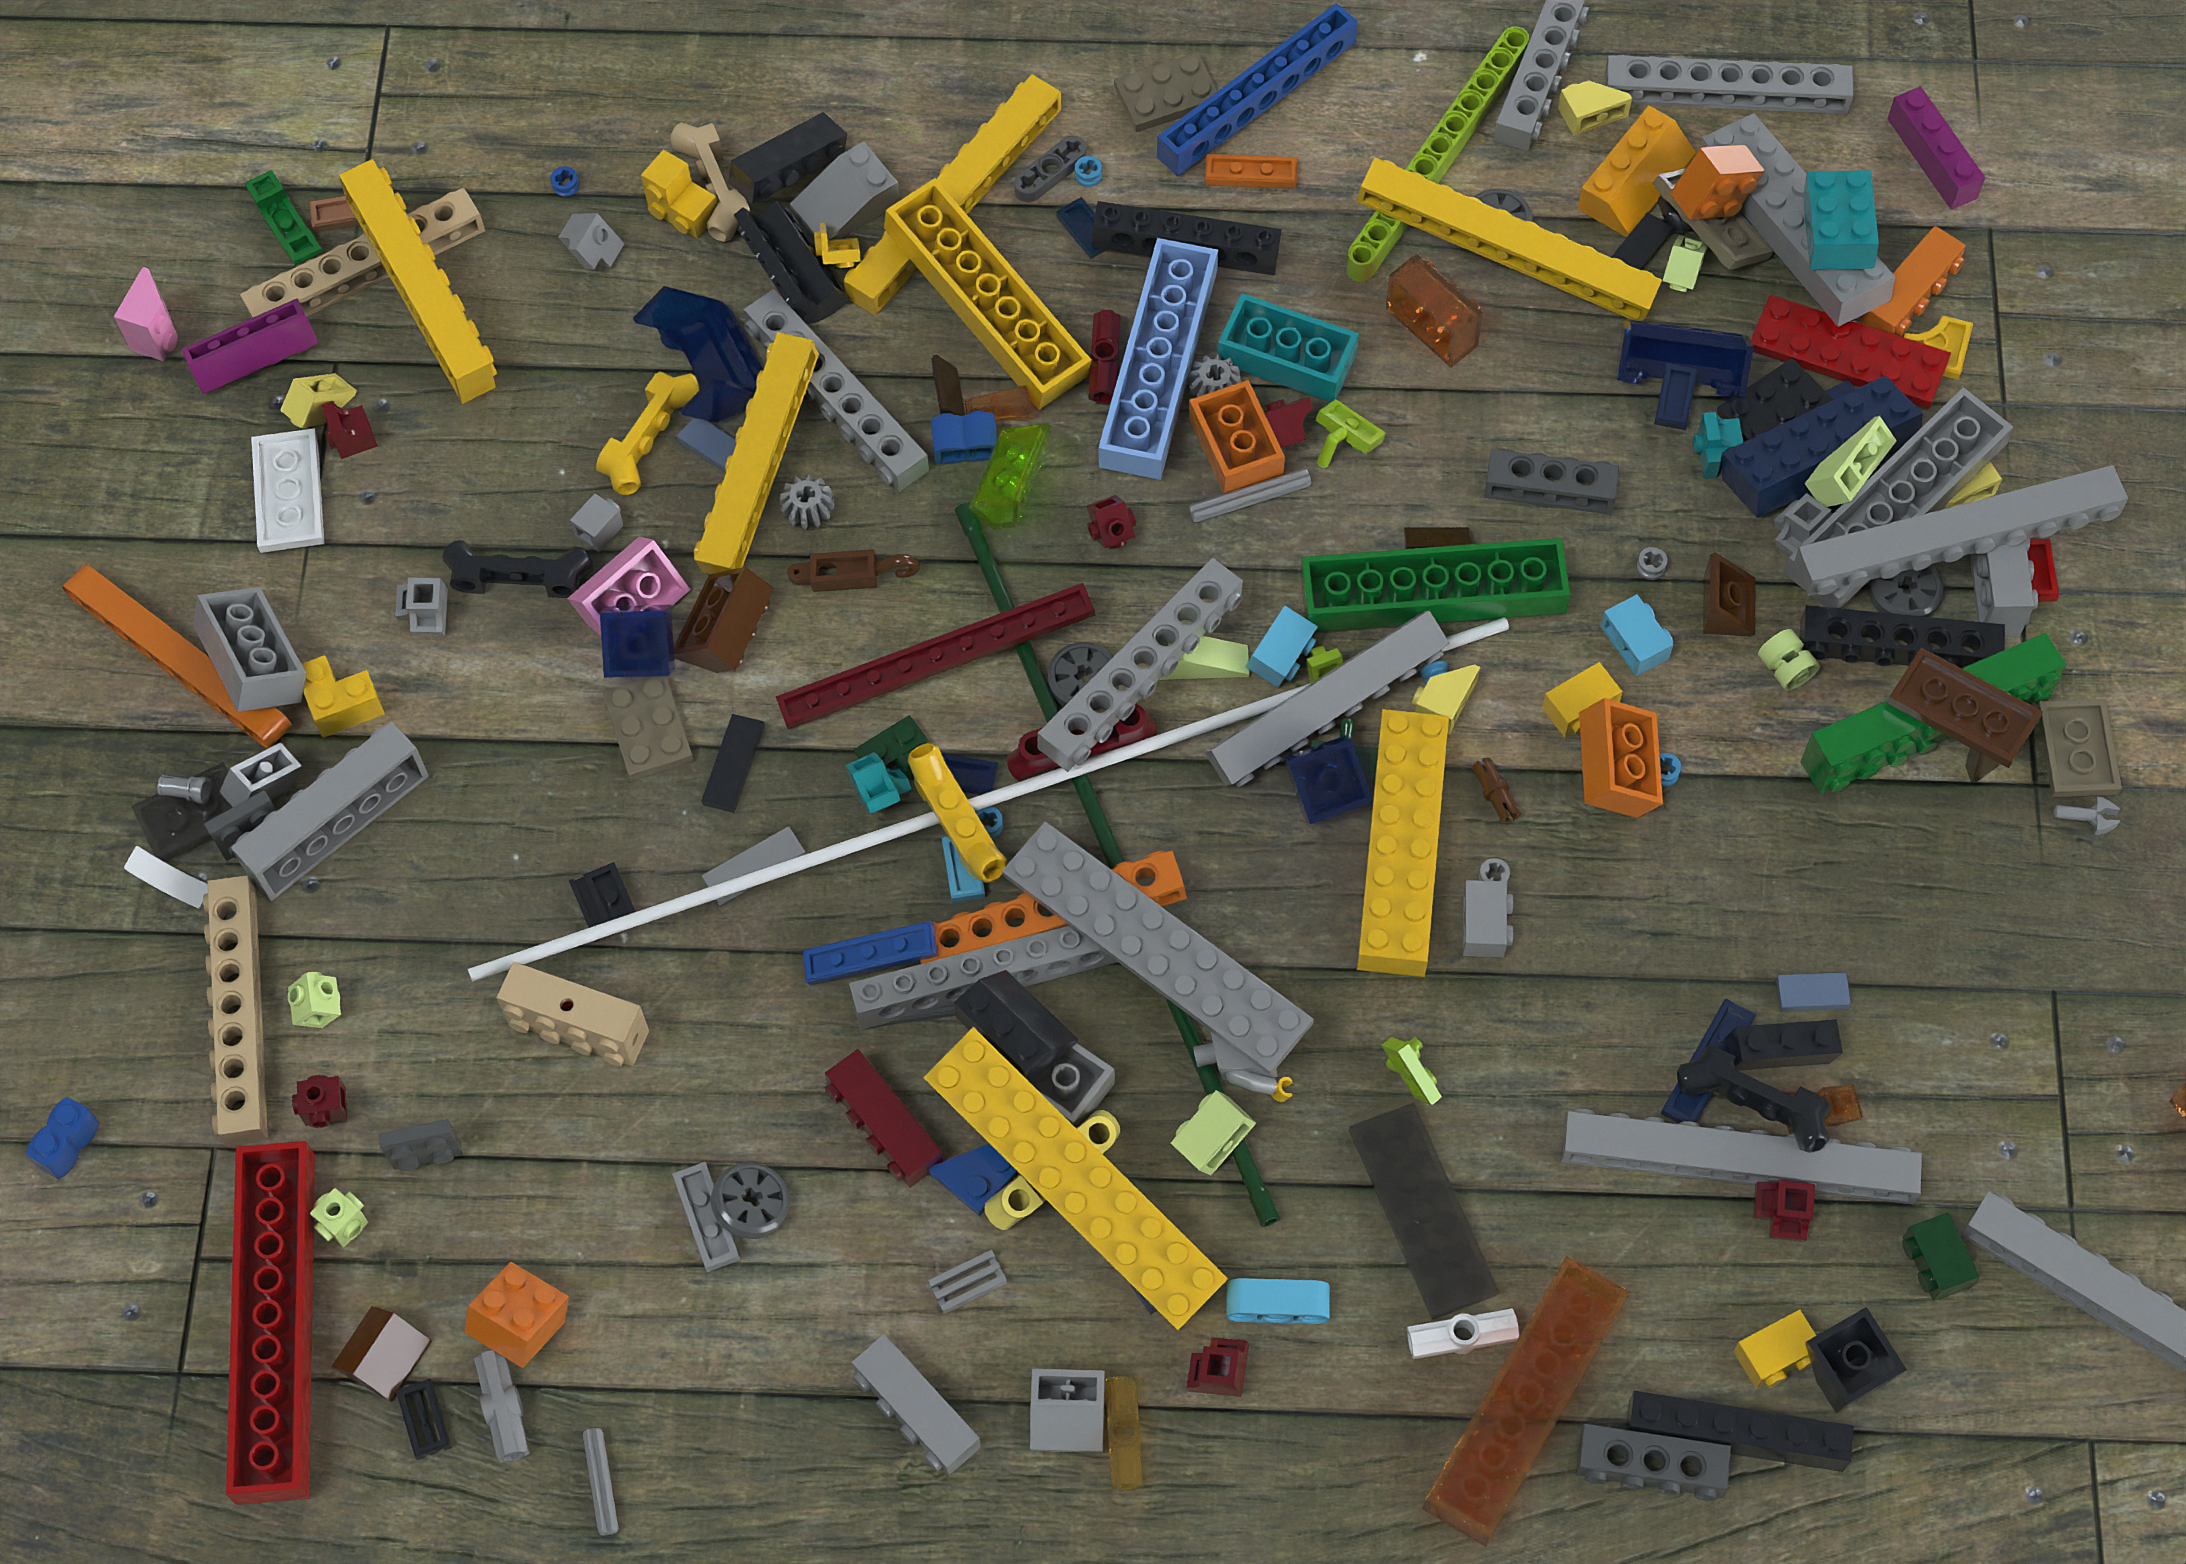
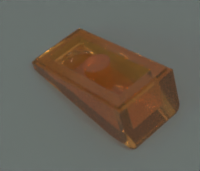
M1026 385L965 400L966 415L976 410H983L994 413L995 421L1033 420L1032 402Z

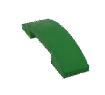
M272 170L244 183L273 235L295 266L323 253L321 246L310 229H307Z

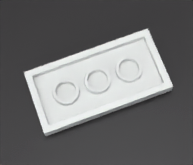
M315 428L251 437L257 547L260 553L324 544L318 436Z

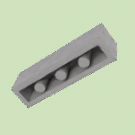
M885 1334L852 1361V1366L856 1373L852 1378L865 1393L871 1390L879 1399L876 1402L878 1408L888 1419L893 1416L896 1417L903 1425L899 1429L903 1436L912 1445L918 1442L925 1449L926 1453L923 1456L936 1472L942 1468L950 1476L981 1448L980 1438Z

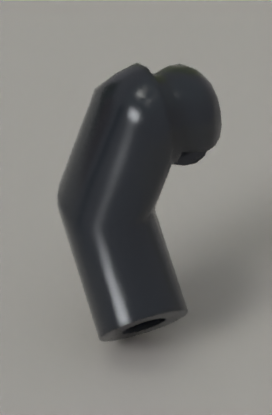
M1662 196L1658 198L1663 218L1673 227L1676 233L1684 234V231L1692 229L1688 223L1681 219L1678 212L1669 202L1663 199Z

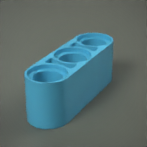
M1231 1279L1226 1283V1318L1235 1322L1326 1323L1330 1320V1285L1327 1282L1317 1280Z

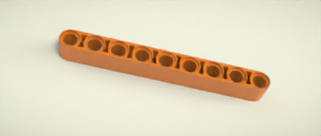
M84 564L62 586L64 592L74 602L264 748H271L292 727L289 719L275 707L237 712L209 656L88 564Z

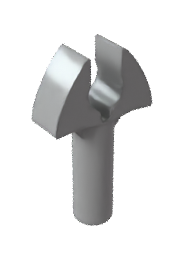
M2099 796L2096 797L2094 806L2091 808L2056 805L2053 810L2055 818L2090 822L2094 826V835L2110 832L2120 822V820H2106L2100 815L2105 813L2116 816L2120 808L2111 801Z

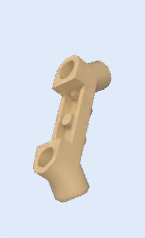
M681 122L674 127L671 133V145L674 151L698 159V161H695L698 174L701 179H707L708 184L705 185V188L716 196L718 203L707 222V229L714 239L721 242L730 241L737 228L741 226L734 214L742 207L750 211L748 203L736 189L729 191L716 162V160L723 158V153L714 125L710 123L697 128Z

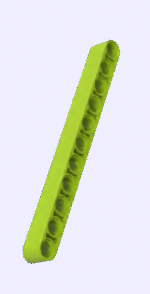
M1515 26L1507 28L1502 33L1405 170L1419 173L1437 184L1440 182L1517 73L1529 43V34L1525 29ZM1375 211L1348 250L1346 269L1349 278L1356 282L1368 281L1375 274L1409 224L1395 218H1389L1390 216Z

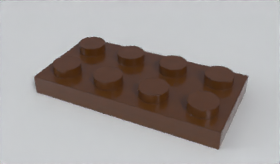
M1922 647L1887 704L2007 768H2010L2043 711Z

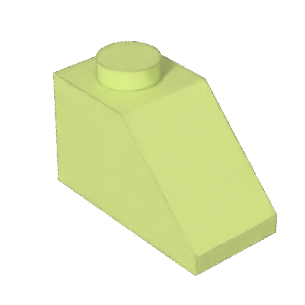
M1681 235L1677 237L1672 247L1663 278L1664 282L1669 283L1668 287L1686 292L1687 288H1694L1708 248L1706 244Z

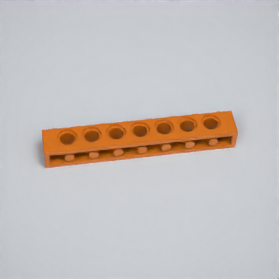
M1173 850L1168 852L1156 851L1149 854L1146 859L1136 862L1124 861L1117 864L1114 869H1111L1161 907L1187 899L1185 886ZM1145 877L1154 879V882L1149 886L1138 884ZM1022 893L1015 900L1006 903L993 902L985 906L983 910L974 913L961 912L954 915L951 920L939 924L932 922L935 929L938 956L920 961L921 964L1069 925L1056 915L1050 917L1042 916L1041 913L1046 908L1028 894ZM1015 918L1024 919V922L1018 927L1009 926L1010 921ZM980 929H992L991 933L986 937L976 936ZM948 939H959L958 944L954 947H944V943Z

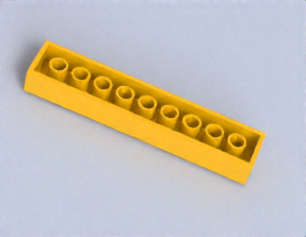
M974 1027L923 1077L1177 1330L1227 1281L1228 1278Z

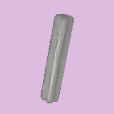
M592 1428L583 1432V1440L597 1528L601 1536L617 1533L619 1528L604 1435L600 1428Z

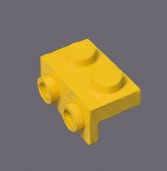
M826 222L819 223L820 231H814L816 256L823 257V264H836L837 268L853 267L855 265L854 262H861L858 238L827 240Z

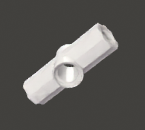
M1513 1309L1478 1315L1461 1313L1449 1320L1407 1327L1408 1345L1413 1359L1453 1352L1467 1354L1476 1348L1516 1342L1520 1338L1517 1318ZM1457 1328L1468 1329L1472 1334V1338L1460 1340L1453 1331Z

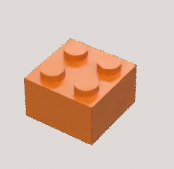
M1746 145L1701 147L1670 194L1689 220L1732 217L1741 210L1743 202L1750 192L1756 188L1757 182L1765 170Z
M510 1262L468 1305L464 1333L521 1368H524L565 1323L569 1296Z

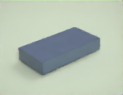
M697 414L677 435V440L680 444L725 472L727 458L729 455H733L736 447L734 438Z
M1846 973L1778 975L1776 978L1780 1012L1849 1009L1851 1005Z

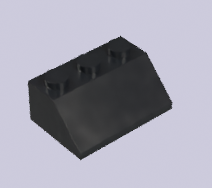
M1007 970L979 979L954 1001L956 1018L969 1031L974 1027L1031 1084L1078 1042V1038Z

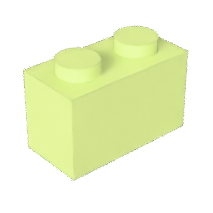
M1217 1090L1213 1094L1207 1095L1200 1102L1197 1113L1191 1120H1187L1180 1125L1176 1131V1137L1171 1142L1199 1171L1210 1176L1256 1124L1229 1096Z

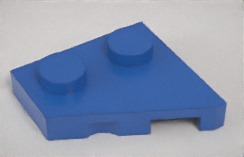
M990 1144L936 1164L929 1169V1175L978 1216L985 1211L987 1200L1002 1190L1019 1174Z

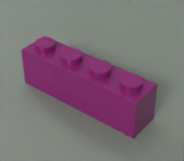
M1919 86L1895 96L1887 119L1949 208L1952 210L1976 200L1985 176L1922 87Z
M298 298L187 346L181 349L202 394L211 390L220 389L223 385L238 378L247 377L254 371L267 365L276 364L292 354L303 352L319 342Z

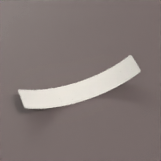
M139 846L135 847L124 866L125 870L141 880L196 908H200L203 902V895L208 893L207 883L168 865ZM236 912L228 913L226 919L233 918Z

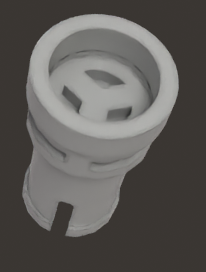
M165 774L160 776L157 785V791L160 796L186 798L187 801H194L200 804L208 802L212 788L211 780L207 777L196 778L191 776L189 778H181Z

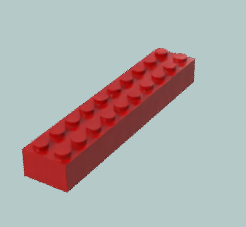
M307 1141L236 1146L226 1495L236 1505L309 1499L314 1218L310 1212L314 1209L315 1153Z

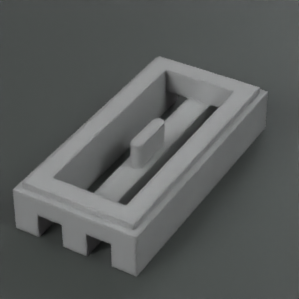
M992 1249L928 1280V1284L943 1314L1008 1284ZM985 1264H990V1266L980 1271H977L943 1289H939L940 1286L946 1283H949ZM995 1274L996 1278L947 1302L945 1301L944 1297L966 1288L989 1275Z

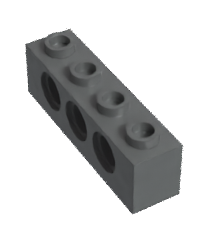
M1491 449L1484 498L1612 515L1616 499L1619 466L1611 465L1604 461L1588 462L1580 461L1573 457L1557 458L1549 457L1542 453L1526 454L1514 452L1510 449ZM1515 473H1521V474H1524L1525 476H1524V477H1519V476H1516ZM1552 477L1557 479V481H1550L1547 478ZM1578 482H1587L1589 485H1582Z
M1584 1424L1580 1432L1576 1475L1583 1476L1585 1481L1594 1484H1605L1609 1480L1621 1482V1486L1627 1489L1640 1490L1643 1489V1486L1658 1488L1659 1493L1666 1495H1679L1681 1491L1694 1493V1497L1700 1500L1714 1501L1717 1497L1722 1498L1727 1490L1731 1446ZM1609 1452L1622 1454L1625 1464L1622 1466L1613 1465L1609 1462L1607 1454ZM1647 1457L1656 1458L1661 1463L1662 1470L1654 1472L1647 1469L1644 1459ZM1680 1464H1693L1698 1470V1476H1686L1681 1471Z

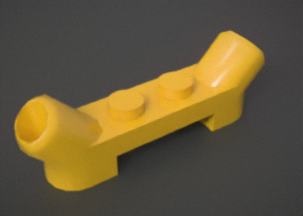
M662 371L656 373L645 388L648 406L625 439L620 442L610 438L597 459L596 470L610 477L615 493L630 495L641 487L636 464L643 455H647L650 452L655 437L659 431H663L667 427L670 415L676 408L699 403L701 394L695 375L690 373L672 377Z
M930 743L916 747L911 751L907 760L914 775L916 789L924 802H928L959 853L960 862L972 878L981 880L984 883L997 881L1003 876L1002 870L1008 865L1006 857L997 849L947 767L939 747Z

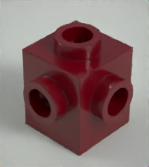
M1117 495L1086 506L1091 522L1087 523V527L1093 541L1097 540L1105 548L1116 549L1126 545L1127 540L1135 538L1132 528L1136 526L1134 514L1130 508H1126L1125 502Z
M313 1075L305 1081H297V1094L292 1095V1106L294 1114L299 1115L306 1126L323 1128L329 1126L330 1122L348 1120L346 1087L339 1076Z

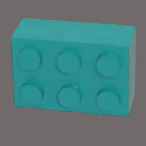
M1871 170L1807 172L1803 203L1810 270L1874 268L1879 239Z

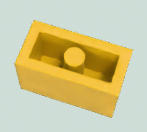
M1598 662L1545 693L1542 709L1563 737L1566 738L1574 732L1580 734L1579 712L1603 698L1620 702L1623 691L1602 664Z
M1798 1310L1739 1341L1733 1353L1756 1389L1765 1384L1772 1388L1787 1378L1785 1373L1796 1367L1801 1372L1812 1366L1805 1342L1815 1337L1816 1334L1801 1310Z

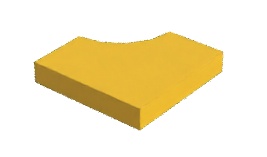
M1942 315L1938 325L1930 331L1920 334L1905 333L1904 337L1951 352L1943 376L1959 380L1973 323Z

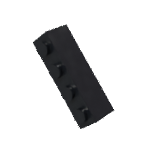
M822 112L732 159L728 183L751 204L763 198H769L778 190L793 185L797 180L808 174L817 172L820 168L833 162L839 155L845 152L847 133L828 115Z

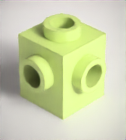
M308 972L288 987V1002L291 1006L293 1025L323 1028L341 1015L340 994L337 988L336 977L323 976L320 972Z
M334 1188L330 1193L322 1195L314 1204V1209L310 1214L317 1224L313 1228L327 1242L333 1238L344 1248L368 1224L367 1219L361 1212L364 1205L351 1192L344 1196L338 1189Z

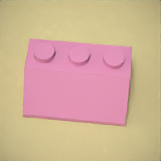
M638 537L567 599L586 624L616 651L620 652L691 589L654 540Z

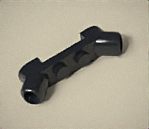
M463 540L451 542L443 552V561L452 570L450 586L463 593L485 594L486 583L545 586L548 597L568 598L578 590L579 581L593 571V562L590 556L582 547L577 546L572 547L556 560L542 559L537 556L512 558L503 554L477 556Z
M1705 1047L1697 1061L1680 1064L1677 1070V1080L1680 1090L1684 1095L1691 1097L1714 1091L1725 1096L1735 1105L1746 1106L1757 1111L1767 1120L1785 1124L1791 1127L1798 1147L1802 1151L1808 1153L1816 1152L1827 1144L1829 1134L1824 1121L1831 1112V1106L1820 1095L1801 1086L1794 1097L1735 1070L1736 1056L1716 1047Z

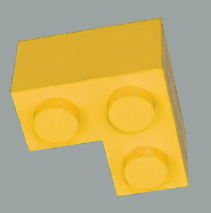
M663 149L641 174L648 210L655 218L659 220L664 219L673 224L679 232L683 234L688 233L698 239L707 229V222L718 204L717 198L714 194L691 181L688 163Z
M326 655L302 664L306 672L303 692L313 719L323 738L385 715L367 670L337 681Z

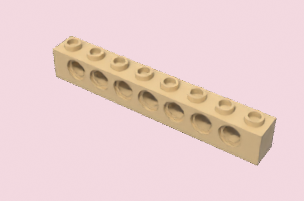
M464 187L455 192L447 193L444 197L428 205H422L415 211L407 214L409 219L413 217L421 232L419 236L423 244H429L434 256L485 232L481 215ZM364 233L360 237L344 245H338L331 251L316 258H311L304 264L282 272L260 285L252 286L247 291L241 293L240 296L251 318L298 298L306 317L389 278V275Z
M248 875L207 881L208 893L203 895V905L206 914H209V924L204 926L206 943L210 945L211 954L206 956V969L208 975L212 978V986L207 987L208 1004L210 1007H213V1018L208 1020V1029L211 1039H214V1050H210L209 1059L211 1068L215 1071L216 1082L211 1083L212 1100L214 1103H217V1114L212 1116V1127L214 1134L219 1135L226 1146L268 1140L256 888ZM236 912L233 918L223 920L228 913ZM238 943L233 950L225 951L229 944ZM239 974L235 981L226 982L229 976ZM241 1005L237 1012L227 1014L231 1007ZM242 1037L237 1045L229 1046L233 1038ZM244 1068L240 1076L230 1078L234 1070ZM245 1100L242 1108L235 1111L231 1110L236 1102Z

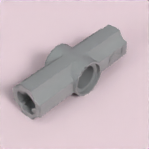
M493 1350L483 1352L474 1358L482 1390L480 1403L487 1426H490L498 1461L500 1463L514 1462L530 1454L521 1419L524 1416L520 1395L516 1385H513L508 1359Z

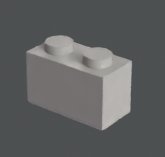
M280 742L231 767L220 793L232 807L265 790L269 799L272 800L292 789L302 765Z
M1466 880L1463 891V956L1504 958L1506 947L1512 946L1513 925H1507V914H1512L1513 894H1507V882Z

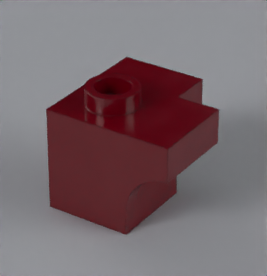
M1302 398L1285 404L1284 399L1265 405L1267 409L1264 410L1265 416L1281 448L1306 440L1303 421L1305 416L1313 410L1310 398Z
M334 401L322 405V410L330 429L324 431L331 449H338L341 459L378 447L362 405L352 409H342Z
M1784 1180L1755 1183L1753 1218L1770 1220L1769 1238L1800 1242L1807 1241L1809 1224L1813 1220L1815 1184Z
M1212 1337L1210 1347L1204 1346L1203 1353L1191 1354L1187 1390L1196 1393L1242 1397L1249 1349L1248 1342L1245 1340Z

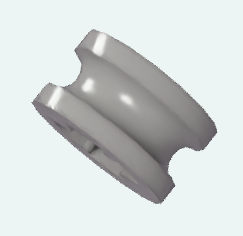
M1648 547L1642 550L1637 561L1638 573L1648 580L1662 577L1668 562L1666 553L1657 547ZM1647 559H1650L1651 562L1658 561L1657 568L1652 564L1646 565Z
M1498 858L1484 861L1480 868L1479 881H1493V877L1491 879L1487 877L1489 870L1495 869L1496 874L1498 871L1501 872L1499 881H1504L1508 884L1510 869L1505 861Z

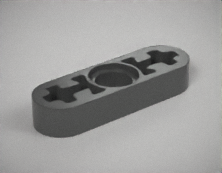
M1078 136L1065 137L1021 171L1014 180L1016 197L1023 202L1036 201L1075 170L1077 160L1087 156L1085 141ZM1054 164L1059 170L1056 173L1047 174L1042 168L1045 165ZM1025 184L1026 186H1031L1033 184L1034 188L1031 189L1030 187H1025L1023 189V185Z

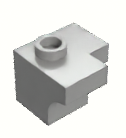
M598 213L572 214L558 237L585 269H595L597 264L602 268L611 267L625 244Z
M1807 493L1799 501H1793L1774 519L1775 528L1781 531L1775 539L1776 547L1789 556L1792 555L1832 515L1831 510Z
M408 577L407 584L397 585L395 617L398 620H410V632L412 635L445 636L448 588L441 578Z

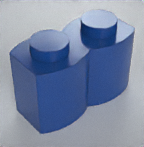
M976 410L964 416L943 413L931 419L935 463L955 464L966 460L977 462L998 458L994 413L983 410Z
M65 1097L51 1111L47 1126L34 1135L28 1145L26 1155L38 1169L59 1180L72 1169L77 1160L79 1150L84 1148L93 1139L98 1129L99 1121L86 1106L69 1097Z

